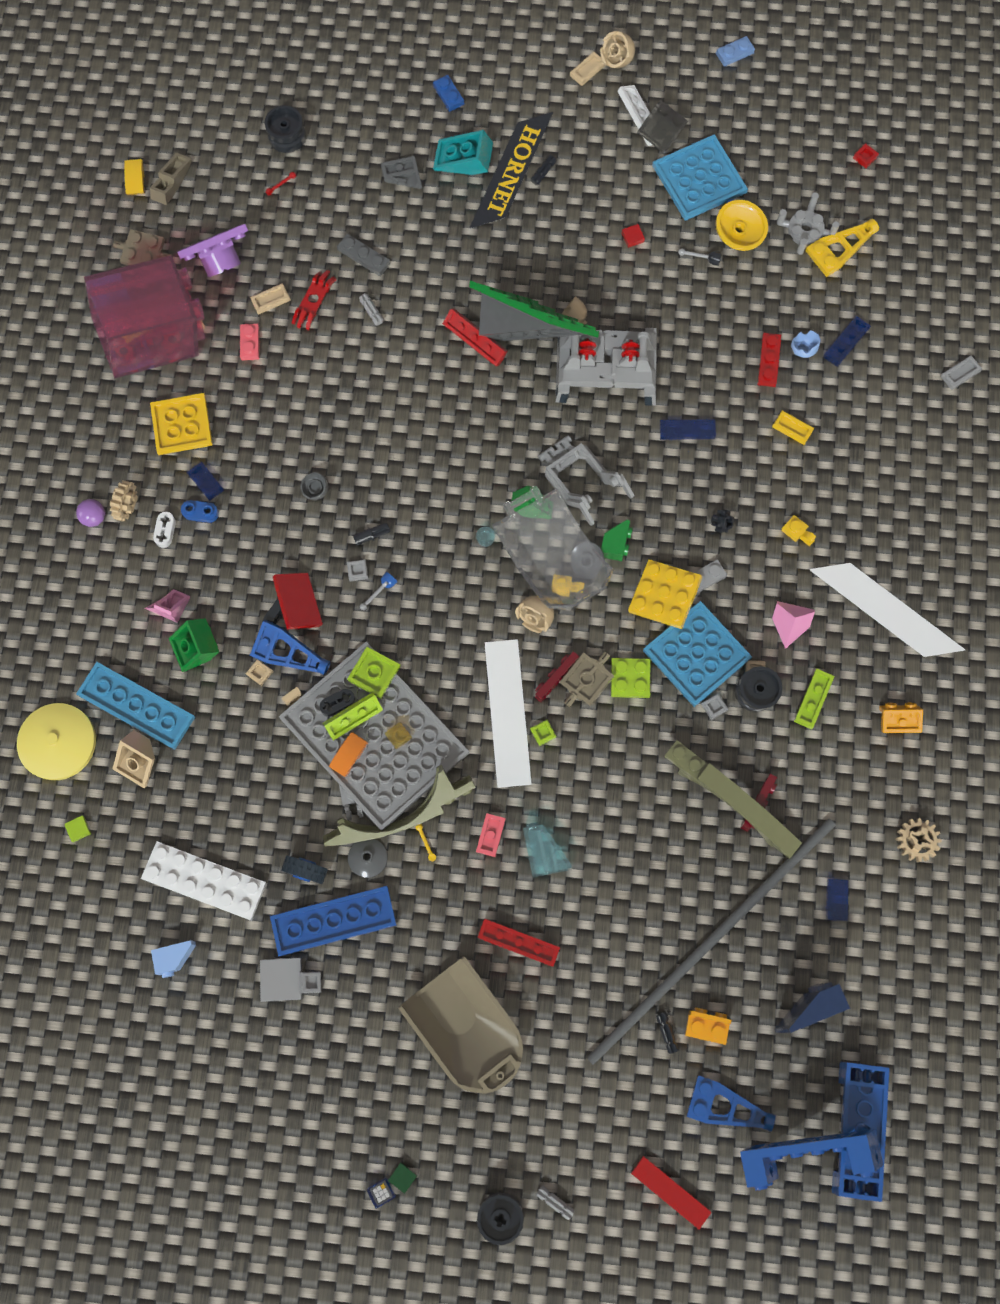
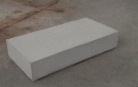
M971 355L942 373L941 378L953 390L981 372L982 368Z

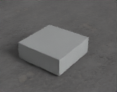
M365 559L347 562L350 582L368 579Z
M718 693L701 703L711 720L729 710Z
M321 972L299 973V994L321 992Z

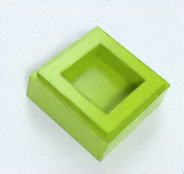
M548 720L530 728L539 746L556 738Z
M83 815L64 824L71 842H76L91 834Z

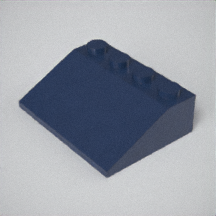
M826 982L809 987V992L801 996L775 1028L776 1033H792L850 1009L840 984L833 985L832 982Z

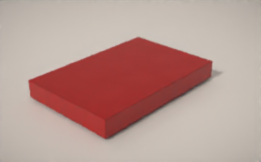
M308 573L275 574L272 578L286 628L300 629L322 626L323 623Z

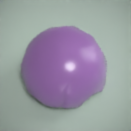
M87 499L78 505L76 515L81 524L94 527L104 520L105 509L99 501Z

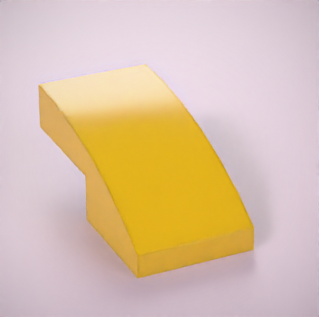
M125 160L126 194H145L143 160Z

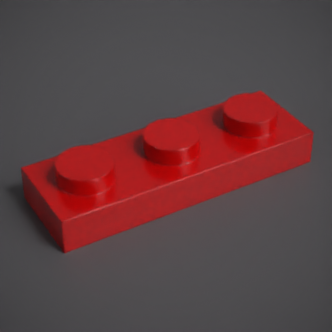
M763 333L757 385L776 387L781 345L780 334Z

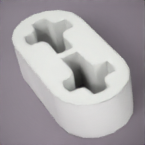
M169 512L160 513L156 521L153 539L161 548L168 547L173 539L176 520ZM169 518L170 522H167L165 527L163 520ZM164 533L167 539H163V542H161L159 538H162Z

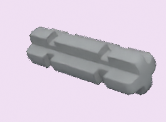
M364 293L359 297L360 302L364 305L370 318L373 319L374 324L378 326L384 322L383 317L378 313L379 311L370 300L369 295Z
M541 1186L536 1193L537 1197L542 1201L545 1200V1203L558 1213L561 1212L562 1216L567 1220L571 1219L575 1212L573 1208L569 1205L566 1206V1203L555 1194L549 1193L546 1187Z

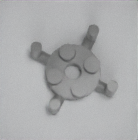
M816 192L811 196L807 211H797L789 221L785 220L787 211L782 209L777 219V225L787 227L789 236L791 235L793 241L798 244L797 253L799 255L804 253L806 246L811 245L822 236L835 235L840 225L839 222L835 221L832 223L830 230L825 229L823 216L814 212L819 194ZM802 226H809L811 230L805 231L802 229Z

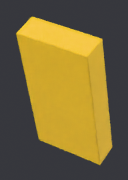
M783 410L772 428L805 445L814 430V427Z

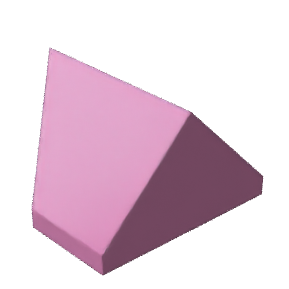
M173 589L165 597L144 609L178 623L190 600V596Z
M777 601L772 620L785 649L810 628L815 613L814 609Z

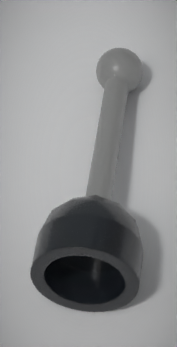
M681 248L678 254L681 256L685 254L708 258L710 264L719 266L722 252L712 251L709 255L685 251Z

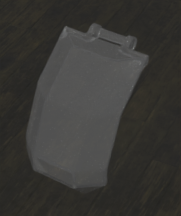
M534 486L530 488L531 491L515 500L505 502L503 507L508 516L492 526L515 566L539 599L550 609L570 611L603 592L607 588L613 568L602 558L581 531L564 502L560 491L554 489L542 496L539 488ZM533 497L535 498L536 501L520 509L519 511L514 512V508L532 499Z

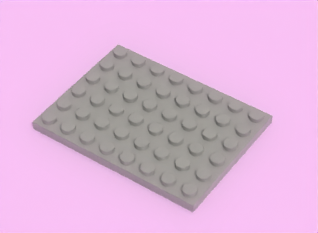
M365 642L279 716V719L372 822L383 831L433 786L437 766L442 764L444 770L448 773L469 754V751L397 674L382 699L376 697L383 710L334 741L332 740L323 725V722L331 717H326L321 713L320 702L324 698L343 689H349L354 693L355 703L370 694L347 680L366 647L373 649ZM345 694L341 701L345 700L348 703L351 696ZM337 703L333 705L325 704L326 708L324 710L332 711L331 707ZM354 732L368 741V744L360 758L354 763L349 774L344 777L328 766L350 733Z

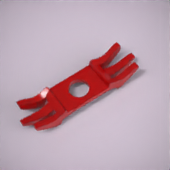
M326 270L323 274L318 272L312 278V283L301 304L296 308L292 319V324L294 325L298 319L297 328H301L303 321L308 315L306 329L310 330L319 306L326 293L329 292L331 285L336 281L335 277H331L326 281L330 273L329 270ZM314 294L319 299L317 302L311 303L308 300L309 296Z

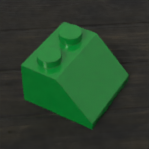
M206 618L187 620L168 638L182 672L210 661L220 652Z

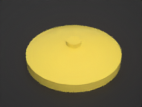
M64 703L48 704L35 710L23 722L17 737V752L22 764L31 773L46 780H63L79 773L89 763L96 746V733L91 720L78 708Z

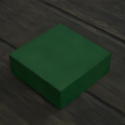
M400 1163L388 1181L405 1194L417 1177V1174L403 1163Z

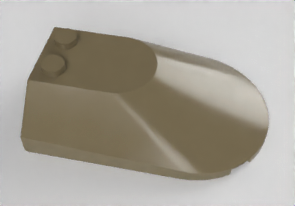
M465 956L398 1007L446 1075L458 1087L475 1093H490L507 1085L518 1072L523 1055L521 1035L514 1022Z

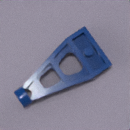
M267 620L262 622L250 656L268 664L318 672L322 675L326 674L330 666V661L317 655L284 628ZM278 639H282L289 644L291 650L288 656L282 657L274 654L273 651ZM296 649L307 654L306 663L303 664L293 660Z
M697 1076L686 1117L706 1124L756 1127L770 1132L773 1130L776 1115L764 1112L719 1082ZM716 1095H721L729 1100L731 1107L726 1115L712 1113L711 1107ZM737 1104L750 1109L751 1114L748 1120L736 1119L734 1117ZM763 1116H765L764 1122H763V1124H762V1123H761V1118H762Z

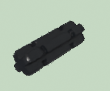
M551 154L546 157V161H543L536 170L537 173H534L531 177L533 184L539 185L542 181L541 179L547 175L551 167L556 163V158Z
M663 1012L656 1015L658 1024L660 1023L661 1025L660 1030L664 1042L667 1043L668 1053L678 1052L679 1048L674 1041L676 1039L671 1024L668 1023L667 1013Z

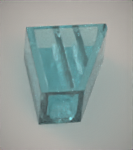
M538 822L527 824V828H523L532 878L572 869L571 863L543 824L538 825Z

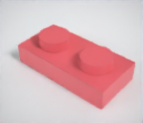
M240 324L241 360H259L258 324Z
M486 813L476 849L477 853L496 857L506 818Z

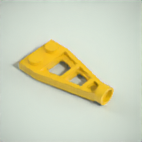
M870 219L861 225L837 232L835 235L820 238L806 247L805 251L823 274L828 277L839 270L871 235L879 231V226L874 219ZM855 234L859 241L851 246L845 238ZM839 242L845 248V252L840 257H836L828 246Z

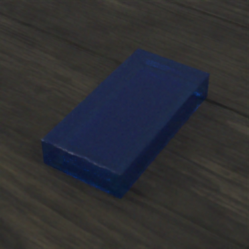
M202 462L187 472L209 501L224 491L223 487Z
M827 879L826 920L848 921V880Z

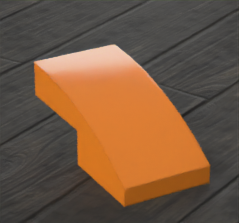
M351 732L328 767L346 777L356 760L360 758L368 741Z

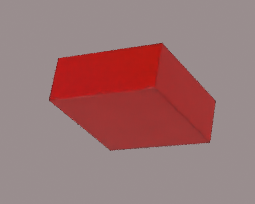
M865 143L854 154L853 159L867 169L877 159L879 153Z
M639 224L622 229V236L628 248L644 243L645 237Z

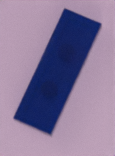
M856 316L823 357L838 367L871 326Z
M660 420L659 422L660 440L716 438L715 420Z

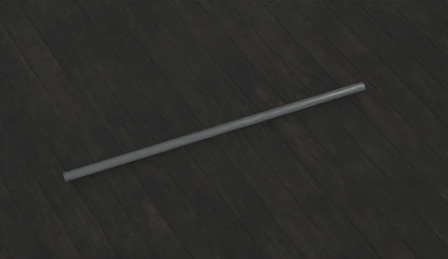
M827 819L796 850L790 859L788 858L586 1058L594 1065L836 826L831 819Z

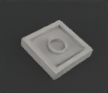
M302 958L260 960L261 1002L302 1000V993L299 994V973L302 972Z

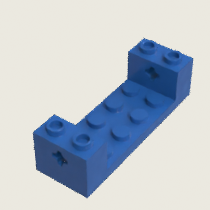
M840 1062L839 1083L844 1084L841 1133L875 1129L883 1166L878 1169V1172L874 1173V1176L861 1177L860 1174L853 1175L848 1149L846 1148V1151L839 1154V1170H833L832 1193L840 1197L882 1202L889 1068Z
M870 1129L751 1145L740 1151L747 1188L754 1187L755 1190H763L773 1185V1181L779 1178L775 1160L783 1159L788 1154H790L791 1158L804 1156L803 1154L809 1152L812 1155H820L830 1149L834 1153L846 1151V1148L848 1149L853 1175L860 1174L861 1177L874 1176V1173L878 1172V1169L883 1166L876 1130Z

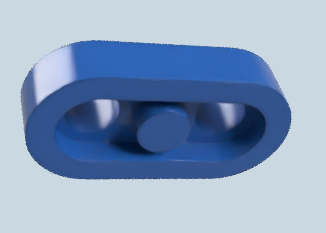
M188 500L181 506V513L187 520L211 523L219 516L217 507L212 503ZM189 507H193L191 511H187ZM211 509L210 513H205L206 510Z

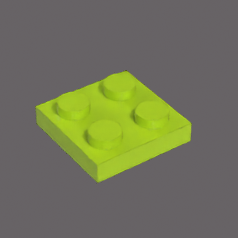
M366 647L347 680L369 693L373 692L376 697L382 699L401 666L397 662Z
M612 658L611 673L614 675V678L611 681V697L650 698V659Z

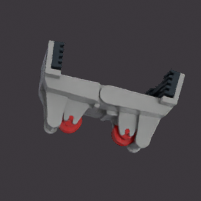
M645 328V332L612 330L602 332V330H596L599 331L598 338L587 334L558 337L555 402L566 403L570 386L610 388L615 385V388L644 389L645 406L656 405L657 328ZM605 355H610V363H605Z

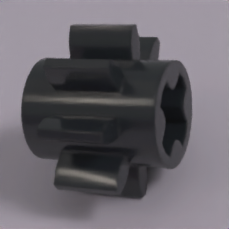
M717 510V513L713 514L711 525L715 527L716 532L728 533V530L734 526V517L730 516L731 511Z

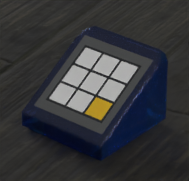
M387 1177L366 1189L375 1209L396 1197Z

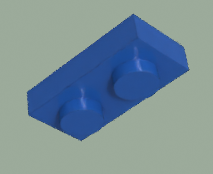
M448 75L433 82V87L449 112L464 105V99Z

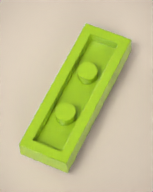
M819 669L815 670L794 722L813 729L835 676Z
M372 692L324 721L323 725L334 741L383 709Z

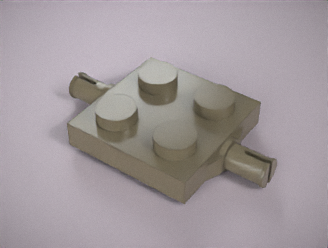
M130 229L125 243L116 240L113 243L114 248L123 250L120 262L123 265L155 272L157 264L161 259L169 262L172 261V254L163 253L165 239L161 236Z
M604 651L598 660L590 658L585 653L580 656L560 681V684L570 692L569 697L563 702L565 705L570 707L576 699L582 700L590 707L614 678V675L604 667L605 662L611 657L608 653Z

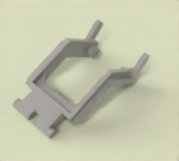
M567 435L555 444L556 451L550 447L539 454L538 458L540 461L546 460L549 464L546 467L545 477L567 505L579 508L589 525L592 526L595 522L588 512L591 508L590 503L593 502L588 494L584 496L570 493L558 478L559 472L578 459H585L604 484L611 485L612 487H623L630 499L634 497V493L623 474L607 471L588 446L582 443L577 447L570 444L572 440Z

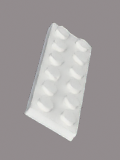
M156 842L141 877L143 880L251 921L267 885L266 882L160 842Z

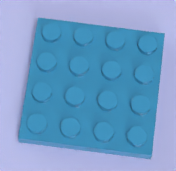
M715 134L653 161L652 164L685 221L722 205L729 199L742 196L748 191V188Z
M701 601L690 609L682 629L670 626L643 649L644 653L693 707H696L752 659V656Z

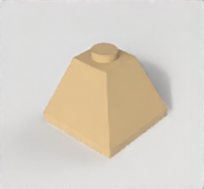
M135 730L130 732L120 740L113 765V770L143 788L147 787L155 759L150 739Z

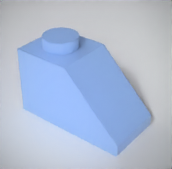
M190 940L151 950L155 975H162V978L174 976V972L181 970L196 946L195 941Z

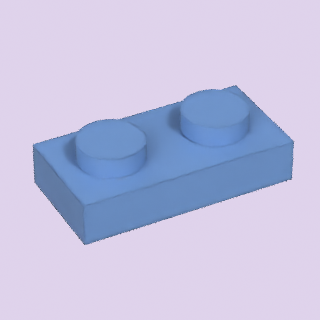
M745 36L717 49L716 55L725 67L754 54L755 48L748 37Z

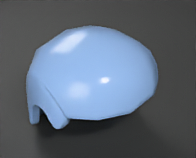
M812 330L807 334L800 332L792 339L791 348L796 356L808 358L817 353L821 338L819 334Z

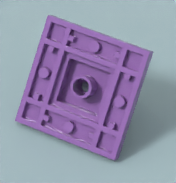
M240 224L180 249L177 253L180 259L184 258L185 261L194 258V253H197L207 276L217 275L224 272V269L229 270L241 264L231 238L237 240L245 237V232L248 229L246 224Z

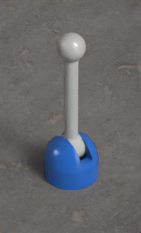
M386 572L381 578L382 585L365 603L360 604V609L366 610L367 605L384 588H392L397 583V580Z

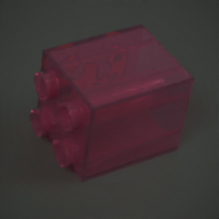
M172 255L84 277L91 319L114 379L199 356L198 341L205 340V333L201 323L204 320L203 309L198 298L191 299L188 290H192V284L187 269H177Z

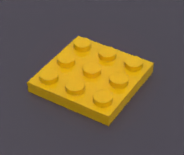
M204 393L150 403L158 455L213 445Z
M648 560L629 606V613L682 629L702 581V575Z

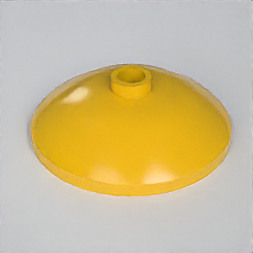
M733 200L726 203L718 212L716 230L722 241L729 247L740 251H748L757 248L764 241L768 233V222L765 214L757 205L746 200Z

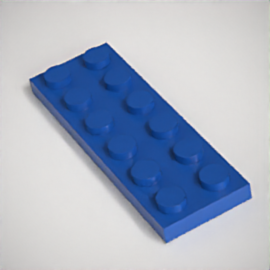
M388 886L270 916L278 956L397 926Z

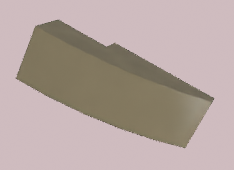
M177 152L158 172L159 178L150 187L152 200L164 205L169 203L183 182L191 165L192 158Z

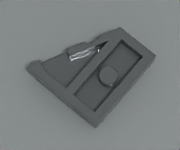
M415 156L381 163L385 182L422 189Z

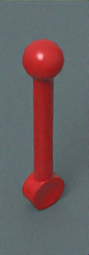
M290 172L289 176L272 188H267L266 194L271 195L275 189L291 178L294 179L296 173Z

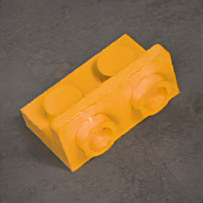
M907 702L905 705L885 703V706H879V710L882 712V733H922L923 709L916 703Z
M695 1008L694 1011H689L685 1036L726 1045L729 1026L732 1020L727 1019L726 1014L715 1012V1016L708 1015L707 1010Z

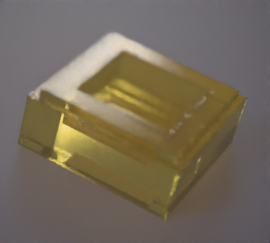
M401 722L384 733L396 750L412 739V736Z

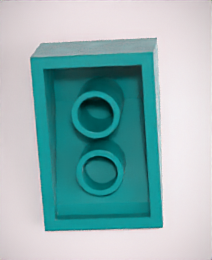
M484 130L439 139L433 169L435 171L468 175L486 173L489 170L493 142Z

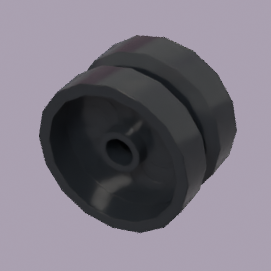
M282 105L268 112L264 124L271 146L282 153L295 152L305 143L306 133L299 111L291 106Z
M759 666L753 667L742 674L736 682L734 691L740 706L748 711L760 712L778 702L781 698L783 687L782 681L776 672L770 668Z
M496 1192L490 1194L481 1203L477 1215V1225L481 1235L490 1243L496 1245L511 1243L519 1236L523 1228L524 1213L522 1205L513 1195L506 1192ZM499 1213L504 1214L503 1221L497 1220Z

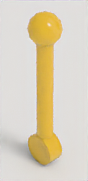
M416 825L415 829L419 831L429 854L428 859L433 862L436 860V855L432 853L424 835L423 825Z

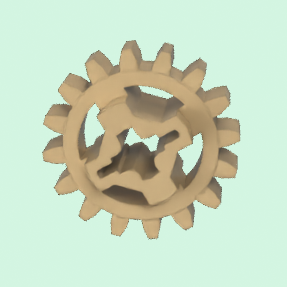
M122 480V483L119 482L118 488L116 487L113 491L112 500L110 501V511H112L111 516L113 519L125 521L129 519V514L133 513L138 499L137 491H135L136 486L133 482Z
M921 818L916 819L915 822L913 819H910L908 824L904 823L901 825L903 829L897 831L901 835V837L896 838V841L901 842V845L897 848H903L902 855L908 854V860L910 861L915 857L916 862H921L922 858L924 861L930 860L929 856L932 858L936 856L934 851L941 849L937 846L938 843L942 842L941 839H937L940 832H934L936 826H929V820L922 823ZM919 827L916 832L909 831L911 828ZM918 836L920 837L919 840L922 842L920 844H918V839H916V837ZM921 848L928 849L925 853H919Z

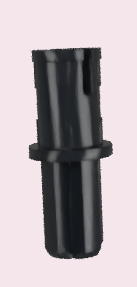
M387 523L373 528L368 527L367 530L353 534V538L358 546L370 540L375 541V538L390 533V528Z

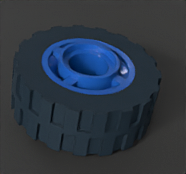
M286 855L281 871L292 874L293 877L307 882L313 881L323 884L328 869L316 865L315 862Z

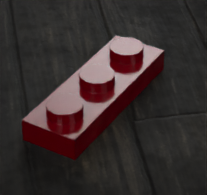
M574 651L570 655L566 654L560 662L562 665L558 669L554 668L549 673V679L545 684L541 682L535 689L537 692L535 698L540 703L559 684L579 659V655Z
M772 774L767 776L755 799L763 808H766L769 802L766 800L768 794H773L777 787L775 783L777 777ZM746 819L740 827L745 831H749L750 828L754 829Z

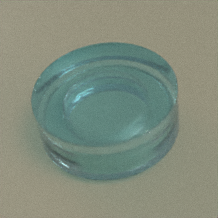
M481 527L476 533L477 542L481 546H490L495 540L494 531L490 527Z

